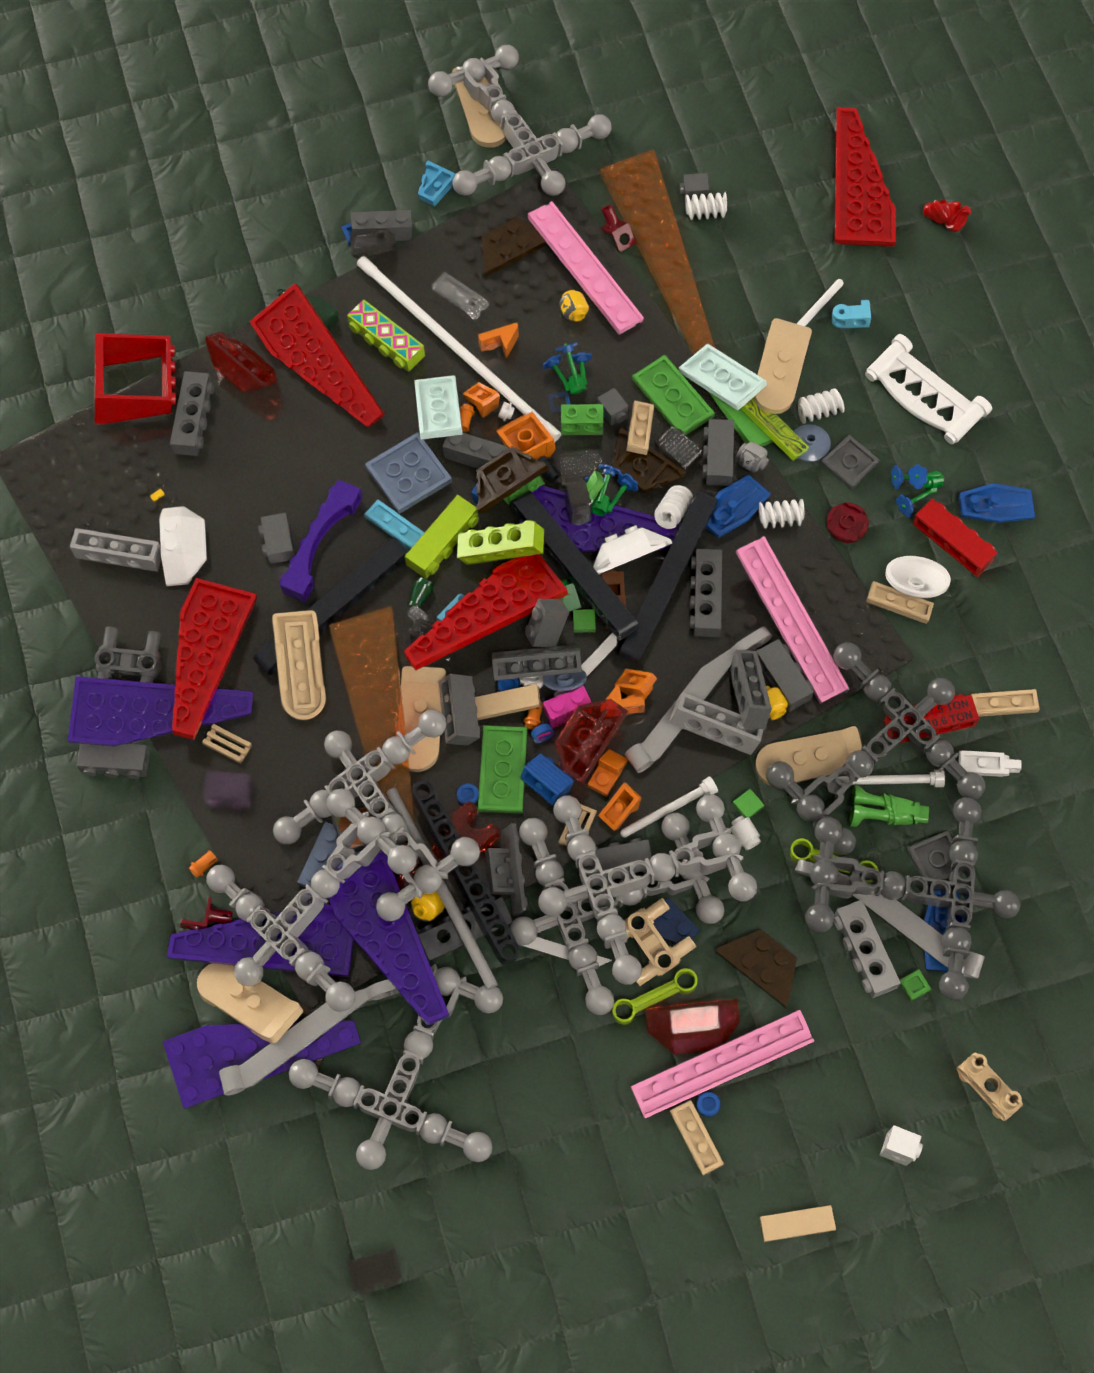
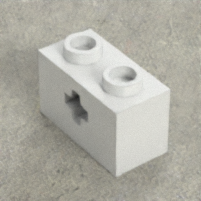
M893 1126L886 1135L880 1156L907 1166L911 1161L915 1162L916 1158L920 1156L923 1144L919 1143L921 1136Z

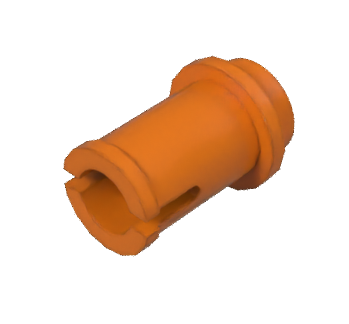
M462 404L459 408L462 432L469 431L471 417L475 414L474 407L469 404Z
M542 702L541 707L528 710L527 717L524 718L525 727L533 730L541 725Z
M208 850L195 863H190L189 870L196 878L202 877L208 868L215 862H218V859Z

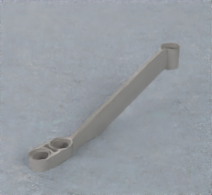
M761 627L740 640L730 650L703 666L683 692L705 700L730 668L735 650L754 651L771 639V633L766 627ZM677 700L646 740L626 751L625 756L637 773L643 772L653 762L658 760L683 729L669 723Z
M798 860L795 871L810 877V869L814 863ZM839 873L836 884L850 886V876ZM875 893L871 895H852L858 900H863L865 906L948 968L949 957L943 956L945 950L942 941L943 935L899 901L886 899L881 894L879 896H875ZM970 951V955L963 959L962 973L964 976L978 979L985 957Z
M387 979L356 991L355 1001L352 1007L346 1011H334L328 1006L327 1002L285 1032L278 1042L270 1043L241 1065H233L221 1069L219 1076L224 1095L237 1094L246 1088L254 1086L364 1003L398 994V990Z

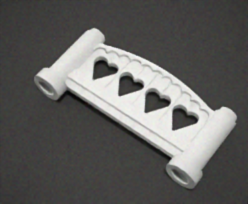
M898 334L892 340V344L867 368L865 376L872 382L880 380L886 390L903 408L921 421L946 433L944 438L948 443H957L981 417H986L992 411L991 404L981 396H977L972 402L966 399L910 355L909 352L913 348L912 343L906 336ZM906 369L905 382L902 384L897 383L896 379L889 376L892 372ZM922 382L919 396H914L911 391L905 389L906 385ZM938 394L937 404L933 409L929 408L926 403L921 402L923 397ZM954 407L951 421H945L943 416L937 414V411L940 409Z

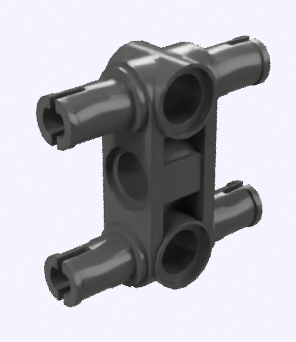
M106 627L103 645L99 647L95 654L97 678L111 679V675L116 673L140 676V682L153 683L162 668L160 662L161 655L158 652L161 634L155 631H148L146 648L143 651L116 648L119 629ZM111 656L110 662L103 664L104 658ZM150 660H154L153 666L149 669H146V663Z

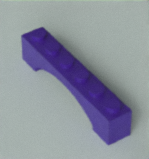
M338 480L335 486H331L328 492V499L319 508L317 519L311 522L307 537L301 540L297 555H293L287 573H283L280 578L279 584L283 594L306 603L315 587L313 577L311 576L315 552L323 537L338 521L349 514L354 516L363 499L360 488Z

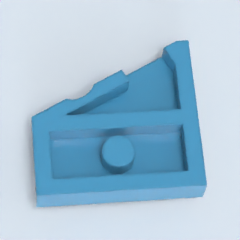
M427 161L426 172L422 176V185L418 191L419 199L435 207L453 187L452 181L455 173Z

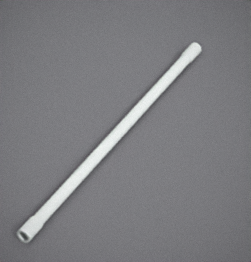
M362 256L358 260L357 266L378 282L509 402H512L521 413L533 412L554 438V442L560 438V431L532 409L380 272L369 259Z

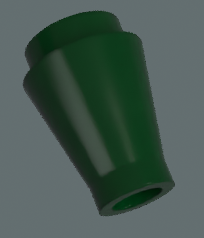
M418 577V580L414 581L408 606L419 611L434 591L432 589L434 584L425 578Z

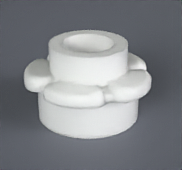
M503 402L498 417L502 418L503 421L506 418L511 419L515 409L511 407L512 402L510 404Z

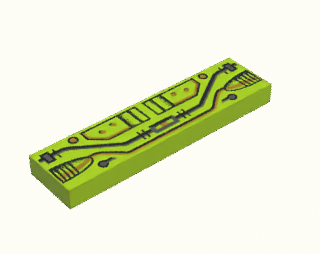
M753 398L740 408L793 461L809 449L776 414H770L761 410L755 404Z

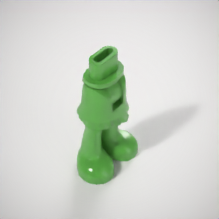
M854 785L852 788L851 805L853 806L849 816L850 827L858 826L863 819L885 821L887 825L892 824V826L917 825L918 822L928 823L929 806L920 805V802H914L891 794L886 795L883 792L881 796L865 792L862 787ZM868 804L881 806L882 810L867 808L861 805Z

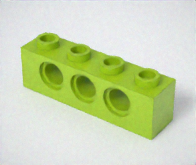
M528 520L522 524H505L503 527L497 528L486 527L485 530L479 531L468 530L466 533L458 534L457 558L470 565L542 554L544 529L535 521Z

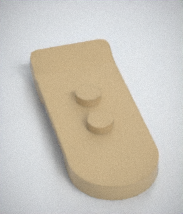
M454 68L452 70V73L456 72L457 68ZM485 76L483 80L478 82V84H489ZM464 81L454 84L469 125L472 139L478 145L488 148L503 144L507 140L504 136V130H501L500 124L493 120L489 110L479 100L471 98L464 86Z
M778 318L771 322L757 374L766 380L767 386L753 397L755 404L761 410L770 414H779L788 410L792 405L812 333L809 327Z
M312 610L276 613L272 617L281 704L290 717L297 720H309L316 717L322 711L326 700L316 613Z
M412 666L403 667L396 736H399L397 734L398 731L405 736L418 727L419 718L425 711L437 710L442 713L438 682L446 677V670L444 668L422 667L415 671ZM426 736L412 747L416 754L413 755L410 751L409 758L400 765L412 772H422L431 768L439 757L440 736L436 738Z
M852 726L843 730L766 745L757 755L755 763L756 773L761 781L771 786L766 779L767 768L774 762L783 761L788 763L794 770V781L796 783L814 780L823 775L828 777L846 763L850 753L861 750L864 747L859 729Z
M211 963L200 972L197 979V988L201 998L249 1028L252 1033L270 1043L278 1042L303 1013L299 1003L290 1000L262 981L250 987L239 984L234 976L235 966Z

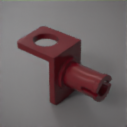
M612 204L603 207L601 211L607 224L602 226L601 230L612 235L618 251L622 252L634 245L636 241L629 223L618 219ZM623 233H626L629 239L623 245L619 239Z
M208 897L204 922L182 919L180 928L200 930L207 928L210 922L231 923L233 911L213 909V906H211L212 897Z

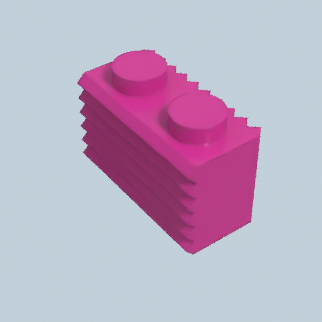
M582 685L543 702V711L549 724L554 729L559 724L563 725L567 721L570 722L571 719L575 720L579 716L582 717L583 714L591 713V700L585 687Z

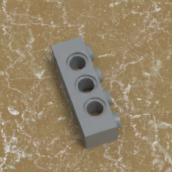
M75 528L70 545L75 558L156 572H158L161 562V547L159 542Z
M684 692L681 693L675 703L669 721L672 725L752 755L761 742L763 729L743 728L740 714Z
M863 900L837 909L834 915V924L837 930H841L844 935V946L847 951H851L854 957L852 963L855 970L860 972L864 979L862 980V985L867 994L870 993L871 997L875 998L898 989L901 982ZM850 925H858L861 928V932H852ZM859 946H868L871 950V953H862L859 949ZM869 967H878L880 974L873 975L869 971Z

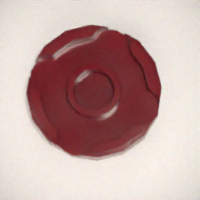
M850 502L834 506L829 511L826 520L827 530L831 537L843 543H854L862 539L869 525V519L865 510L859 505Z

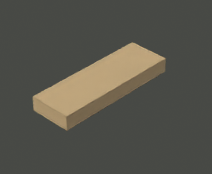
M639 401L633 402L626 451L647 455L654 410L653 404Z
M875 581L871 584L866 600L870 604L925 624L930 619L934 605L930 601L904 595L894 588Z
M534 684L475 697L477 719L482 720L541 707L539 686Z
M1036 689L971 694L979 717L1035 713L1040 710Z
M689 1100L670 1110V1114L702 1176L723 1166L724 1163L692 1101Z
M831 1205L760 1217L764 1242L836 1230Z

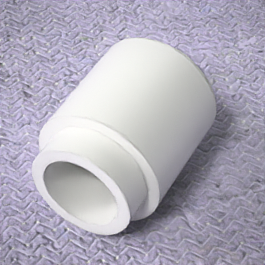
M740 816L731 822L733 825L731 832L738 838L741 847H744L746 851L761 842L759 839L760 834L749 817L744 818Z

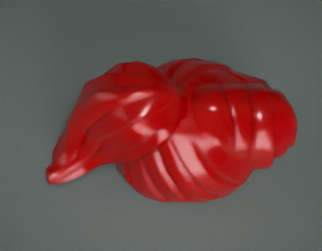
M943 199L940 202L936 200L925 204L923 214L938 224L944 223L949 231L957 232L965 225L968 215L971 214V209L967 205L961 207L962 203L959 201L948 203Z

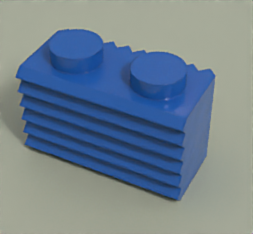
M541 753L524 767L520 776L524 783H527L531 789L537 791L541 797H544L553 806L557 799L565 796L571 790L574 783L568 772L562 771L551 758L545 757Z

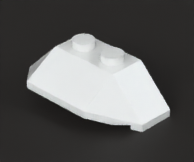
M184 506L164 508L160 515V542L166 586L189 584L192 577L207 560L205 520Z
M637 525L625 529L626 534L618 537L616 533L605 538L606 542L602 543L593 568L598 574L670 545L672 541L643 527L637 528Z

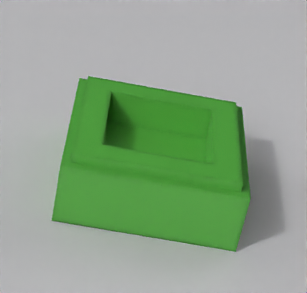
M595 470L584 487L587 497L592 500L597 497L604 485L601 473Z
M594 609L573 610L574 633L596 631Z
M751 789L733 801V805L744 818H751L764 808V804Z
M919 969L900 979V985L910 1002L931 990Z

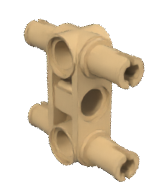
M663 898L647 909H639L624 920L627 939L634 937L649 958V964L642 968L641 976L636 981L639 986L656 975H664L680 963V958L697 947L690 936L673 947L671 945L668 946L653 925L655 923L654 920L670 909ZM640 916L644 919L645 924L642 929L636 930L632 927V919L634 917ZM663 954H667L671 958V964L667 968H663L658 964V958Z
M973 1053L957 1067L959 1078L963 1082L968 1083L990 1106L992 1114L996 1118L1006 1121L1023 1106L1021 1095L1016 1091H1012L989 1067L984 1055ZM986 1081L993 1083L995 1086L994 1092L986 1090L984 1086Z

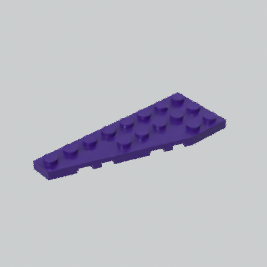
M540 486L537 490L532 491L533 495L580 552H599L602 543L606 542V537L616 533L618 537L626 534L625 529L637 525V528L643 527L667 537L673 543L682 523H678L675 528L666 529L656 522L653 515L614 505L611 513H607L605 516H598L590 511V498L546 486ZM672 544L658 550H669Z
M76 676L68 742L114 747L173 733L172 723L176 685ZM217 689L201 726L251 715L254 693L251 691Z
M384 852L378 853L370 865L358 868L349 878L344 879V884L340 882L337 894L328 899L334 915L340 924L427 1025L448 1018L449 1012L406 904L404 914L398 920L386 921L378 916L376 910L378 898L387 892H400L393 871L388 865L386 854Z
M324 904L319 914L298 938L307 946L308 950L316 952L321 956L324 965L330 968V971L327 973L328 975L349 977L354 939L336 919L331 905ZM281 912L272 913V914L275 915L276 917H278ZM297 915L293 917L292 924L296 922ZM267 918L263 920L262 926L266 924ZM239 919L231 923H221L200 930L194 929L171 934L167 958L236 966L237 962L241 959L252 958L266 940L250 923ZM282 932L278 934L277 941L281 939ZM297 947L293 949L292 956L296 954ZM277 951L263 966V969L296 972L295 967L289 963L290 961L283 958Z
M340 1021L262 1080L289 1071L292 1064L297 1060L308 1059L313 1062L362 1044L355 1021ZM294 1022L289 1029H291L299 1022ZM243 1024L206 1025L163 1041L183 1109L224 1095L219 1071L229 1066L245 1063L268 1046L270 1042L261 1039Z

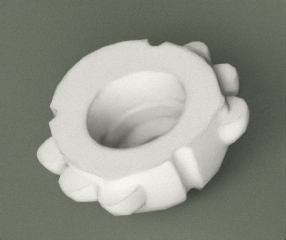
M543 676L519 678L523 687L537 684L540 689L544 684Z

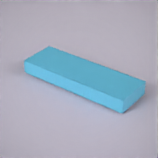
M378 499L364 514L365 518L393 538H397L408 549H411L424 534L422 530Z

